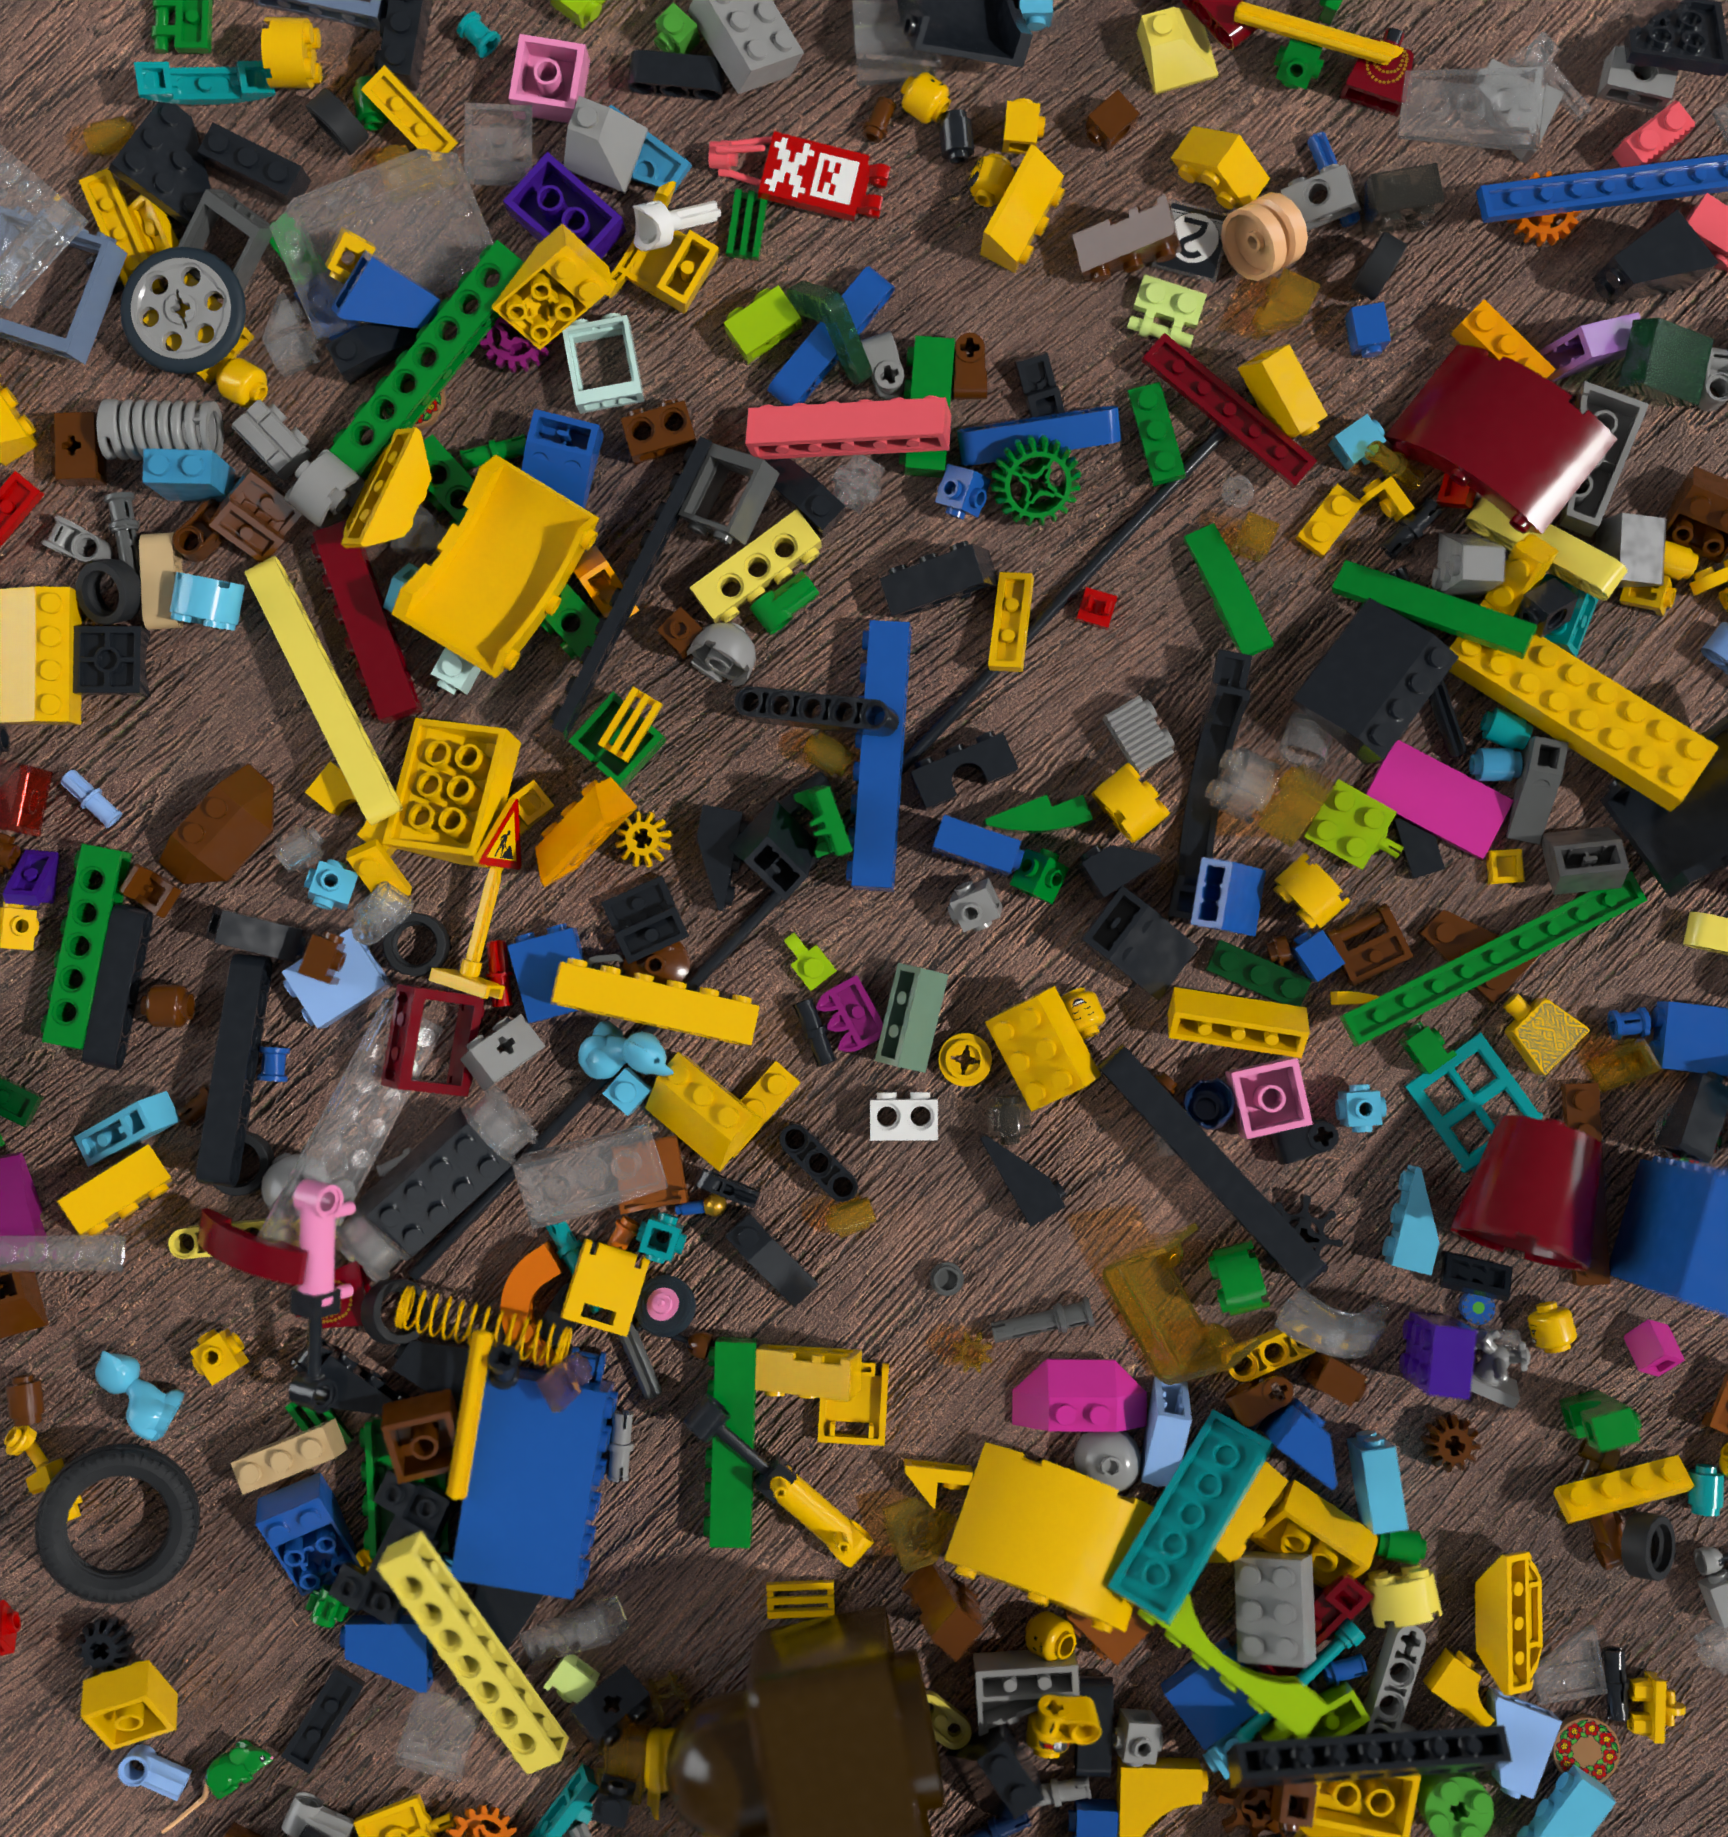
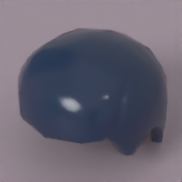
M1219 1078L1214 1080H1198L1186 1091L1182 1107L1203 1130H1214L1221 1128L1232 1118L1235 1097L1232 1088Z

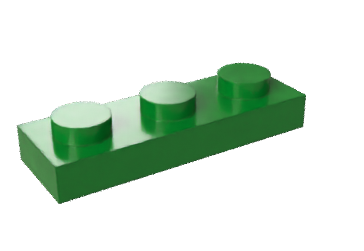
M1156 382L1128 390V398L1153 487L1184 479L1186 473L1161 383Z

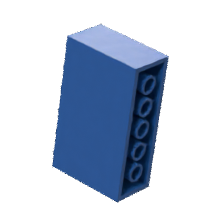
M1655 1155L1652 1161L1640 1159L1609 1261L1610 1275L1676 1300L1728 1316V1170L1662 1158Z
M518 1366L520 1371L518 1383L511 1389L500 1390L491 1385L488 1378V1369L467 1497L463 1499L451 1573L457 1581L573 1599L577 1590L583 1589L590 1570L591 1560L585 1559V1557L589 1555L590 1547H593L596 1526H592L591 1521L595 1520L596 1513L599 1512L602 1493L596 1492L597 1487H600L601 1480H604L607 1467V1459L602 1458L603 1452H606L607 1446H609L611 1441L612 1425H607L608 1418L611 1419L612 1413L615 1412L618 1401V1392L613 1391L614 1381L602 1380L598 1382L595 1378L577 1375L569 1377L565 1373Z

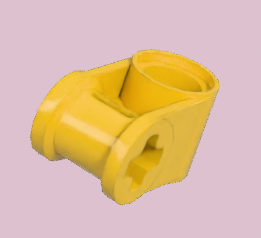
M1045 1695L1039 1700V1714L1031 1724V1732L1037 1740L1044 1743L1087 1745L1095 1742L1101 1736L1099 1719L1095 1704L1091 1698L1086 1696Z

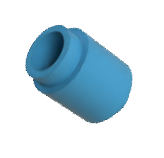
M1478 748L1476 753L1470 756L1469 770L1471 774L1475 775L1477 781H1511L1513 778H1519L1522 773V755L1519 751H1513L1512 748Z

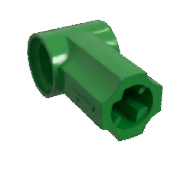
M801 571L776 591L771 590L765 593L749 609L767 633L772 635L792 620V615L819 596V592L809 577Z

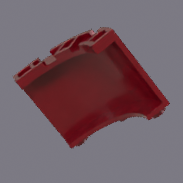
M1457 344L1384 437L1392 445V452L1403 460L1411 459L1432 466L1450 475V478L1458 485L1472 488L1510 519V525L1518 532L1523 534L1526 532L1543 534L1616 442L1617 438L1589 410L1582 414L1568 402L1572 397L1570 394L1539 373L1505 356L1500 361L1488 357L1489 353L1486 349Z

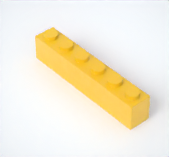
M568 958L567 963L560 962L558 964L550 1000L552 1005L747 1047L752 1045L760 1007L751 1004L752 998L734 994L732 999L719 997L720 991L700 987L699 992L686 990V983L667 980L666 985L654 983L653 976L642 973H634L633 978L620 975L621 969L601 965L600 970L587 968V961Z

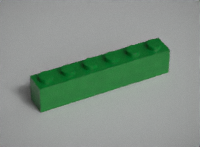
M717 1337L715 1346H709L708 1365L715 1367L714 1380H708L707 1394L717 1399L730 1413L731 1418L726 1422V1426L754 1450L756 1411L755 1371L758 1338ZM718 1436L712 1437V1448H706L705 1467L712 1468L711 1482H705L704 1502L711 1504L710 1516H704L703 1536L710 1537L709 1547L750 1548L752 1542L754 1468Z

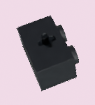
M624 1664L572 1707L570 1711L575 1724L600 1752L605 1746L609 1748L616 1744L623 1736V1731L632 1723L638 1724L643 1721L650 1712L652 1702L649 1692ZM613 1707V1709H619L620 1711L615 1714L612 1710L608 1712V1709Z

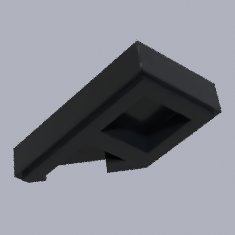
M1400 818L1392 821L1399 844L1404 846L1402 854L1410 879L1445 869L1434 836Z

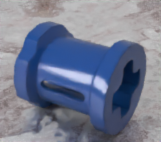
M1638 1007L1636 1011L1619 1013L1617 1010H1610L1607 1016L1608 1031L1613 1040H1620L1622 1036L1635 1034L1647 1037L1650 1035L1651 1029L1649 1012L1645 1007Z
M259 1046V1052L262 1053L261 1073L257 1075V1080L287 1082L288 1076L285 1075L286 1055L290 1053V1048Z
M573 1346L568 1376L573 1377L575 1374L589 1376L601 1382L607 1352L602 1351L600 1354L580 1351L579 1347Z

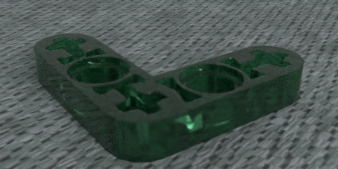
M800 281L788 288L787 297L799 315L825 323L840 363L849 380L853 384L859 385L872 377L871 365L842 296L834 289L807 281Z

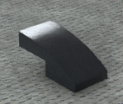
M1044 351L1015 360L1016 371L1030 417L1064 413L1060 390L1055 382L1048 352Z

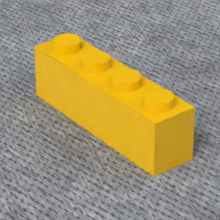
M1174 987L1167 1012L1168 1038L1302 1058L1310 1033L1307 1007Z

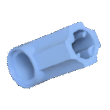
M145 1744L133 1747L118 1768V1776L125 1785L131 1787L141 1785L175 1801H178L192 1770L158 1756L152 1747ZM131 1760L140 1761L145 1770H136Z

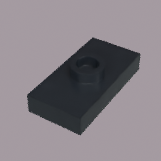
M1445 1252L1442 1258L1440 1287L1507 1302L1511 1294L1513 1267Z

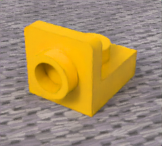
M1392 476L1383 482L1378 477L1362 489L1365 493L1360 499L1364 503L1362 506L1378 496L1381 500L1379 505L1382 511L1389 518L1393 517L1396 522L1415 509Z
M1664 575L1663 586L1623 587L1619 601L1622 605L1654 610L1656 615L1664 616L1666 607L1671 608L1673 606L1676 588H1672L1673 585L1670 577Z

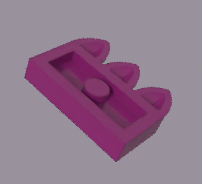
M858 975L833 987L821 996L816 1006L817 1010L827 1012L838 1009V1012L830 1019L827 1029L835 1032L849 1029V1032L841 1039L838 1050L854 1052L880 1039L883 1022Z

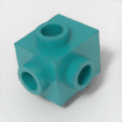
M659 1212L658 1217L652 1215L648 1222L642 1221L636 1238V1241L641 1242L638 1252L645 1253V1258L661 1264H664L665 1260L671 1262L675 1253L682 1254L687 1239V1235L682 1234L684 1225L677 1223L678 1217L667 1213ZM660 1230L669 1233V1240L667 1242H661L658 1239L657 1233Z

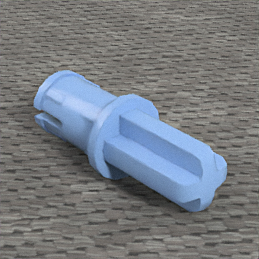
M76 770L68 771L61 778V785L81 802L80 807L82 809L87 808L106 828L114 825L122 816V812L116 809L101 794L102 790L100 788L95 789Z

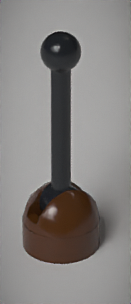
M635 1319L633 1322L635 1330L639 1332L645 1330L638 1320ZM697 1331L689 1337L677 1334L668 1338L686 1343L687 1350L692 1356L706 1360L714 1335L704 1331Z

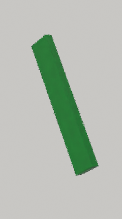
M1345 560L1332 586V593L1360 603H1364L1366 599L1371 598L1406 619L1521 659L1524 658L1537 631L1536 624Z

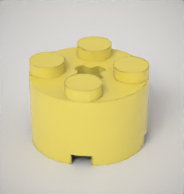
M1420 1563L1416 1566L1402 1565L1400 1566L1401 1572L1388 1574V1570L1385 1569L1367 1573L1369 1580L1365 1582V1586L1374 1594V1598L1369 1603L1376 1627L1386 1628L1384 1621H1394L1395 1628L1406 1627L1432 1621V1613L1439 1617L1442 1616L1433 1571L1428 1570V1568H1421Z

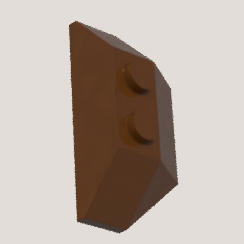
M248 763L218 783L171 834L159 863L182 884L229 881L273 833V795L275 786Z

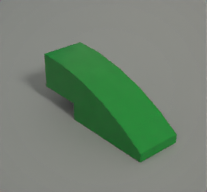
M1044 795L986 818L983 824L985 828L997 831L1031 834L1070 829L1089 823L1093 818L1084 795L1053 807L1048 796Z

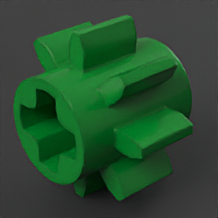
M324 1584L320 1591L314 1589L313 1593H310L305 1609L312 1611L310 1620L313 1623L330 1628L334 1627L336 1621L343 1622L350 1607L329 1596L328 1593L332 1585Z

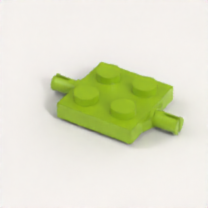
M1340 779L1336 781L1331 792L1322 800L1304 790L1301 796L1312 803L1301 797L1297 801V803L1314 812L1312 823L1304 837L1361 870L1364 869L1371 855L1379 849L1397 859L1400 854L1390 849L1389 846L1399 852H1402L1404 846L1387 838L1388 827L1397 812Z

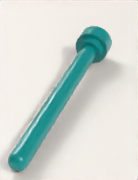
M1346 1618L1337 1627L1338 1630L1334 1633L1336 1637L1316 1656V1660L1296 1675L1304 1684L1308 1685L1345 1648L1349 1650L1352 1646L1357 1647L1366 1638L1349 1618ZM1267 1710L1263 1715L1258 1712L1238 1731V1741L1240 1743L1249 1742L1274 1716Z

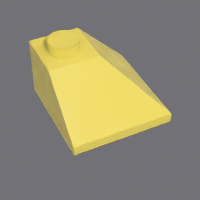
M1171 7L1141 16L1137 36L1154 95L1218 78V71L1205 26L1190 10Z

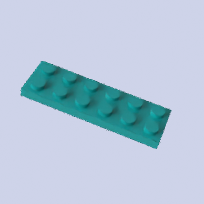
M1213 1409L1110 1581L1109 1589L1170 1626L1274 1447L1273 1443Z

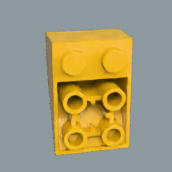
M562 223L536 246L494 302L492 309L541 350L613 289L609 266Z

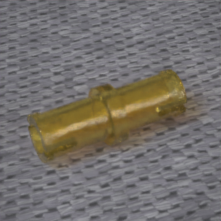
M1378 440L1373 441L1367 447L1375 455L1365 451V458L1380 467L1386 477L1392 476L1410 490H1415L1422 484L1421 481L1413 476L1424 479L1423 471L1407 462L1405 455L1400 452H1393Z

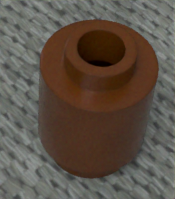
M33 1374L13 1377L12 1384L5 1387L9 1418L13 1419L14 1426H26L42 1422V1413L45 1412L41 1380H34Z

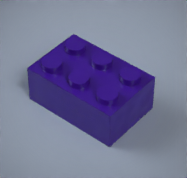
M546 152L503 200L508 214L539 242L544 240L563 223L600 259L626 232L623 218L549 152Z
M1410 1311L1409 1319H1405L1403 1324V1338L1407 1340L1406 1351L1401 1353L1399 1370L1400 1373H1403V1378L1427 1395L1470 1400L1477 1330L1450 1315Z

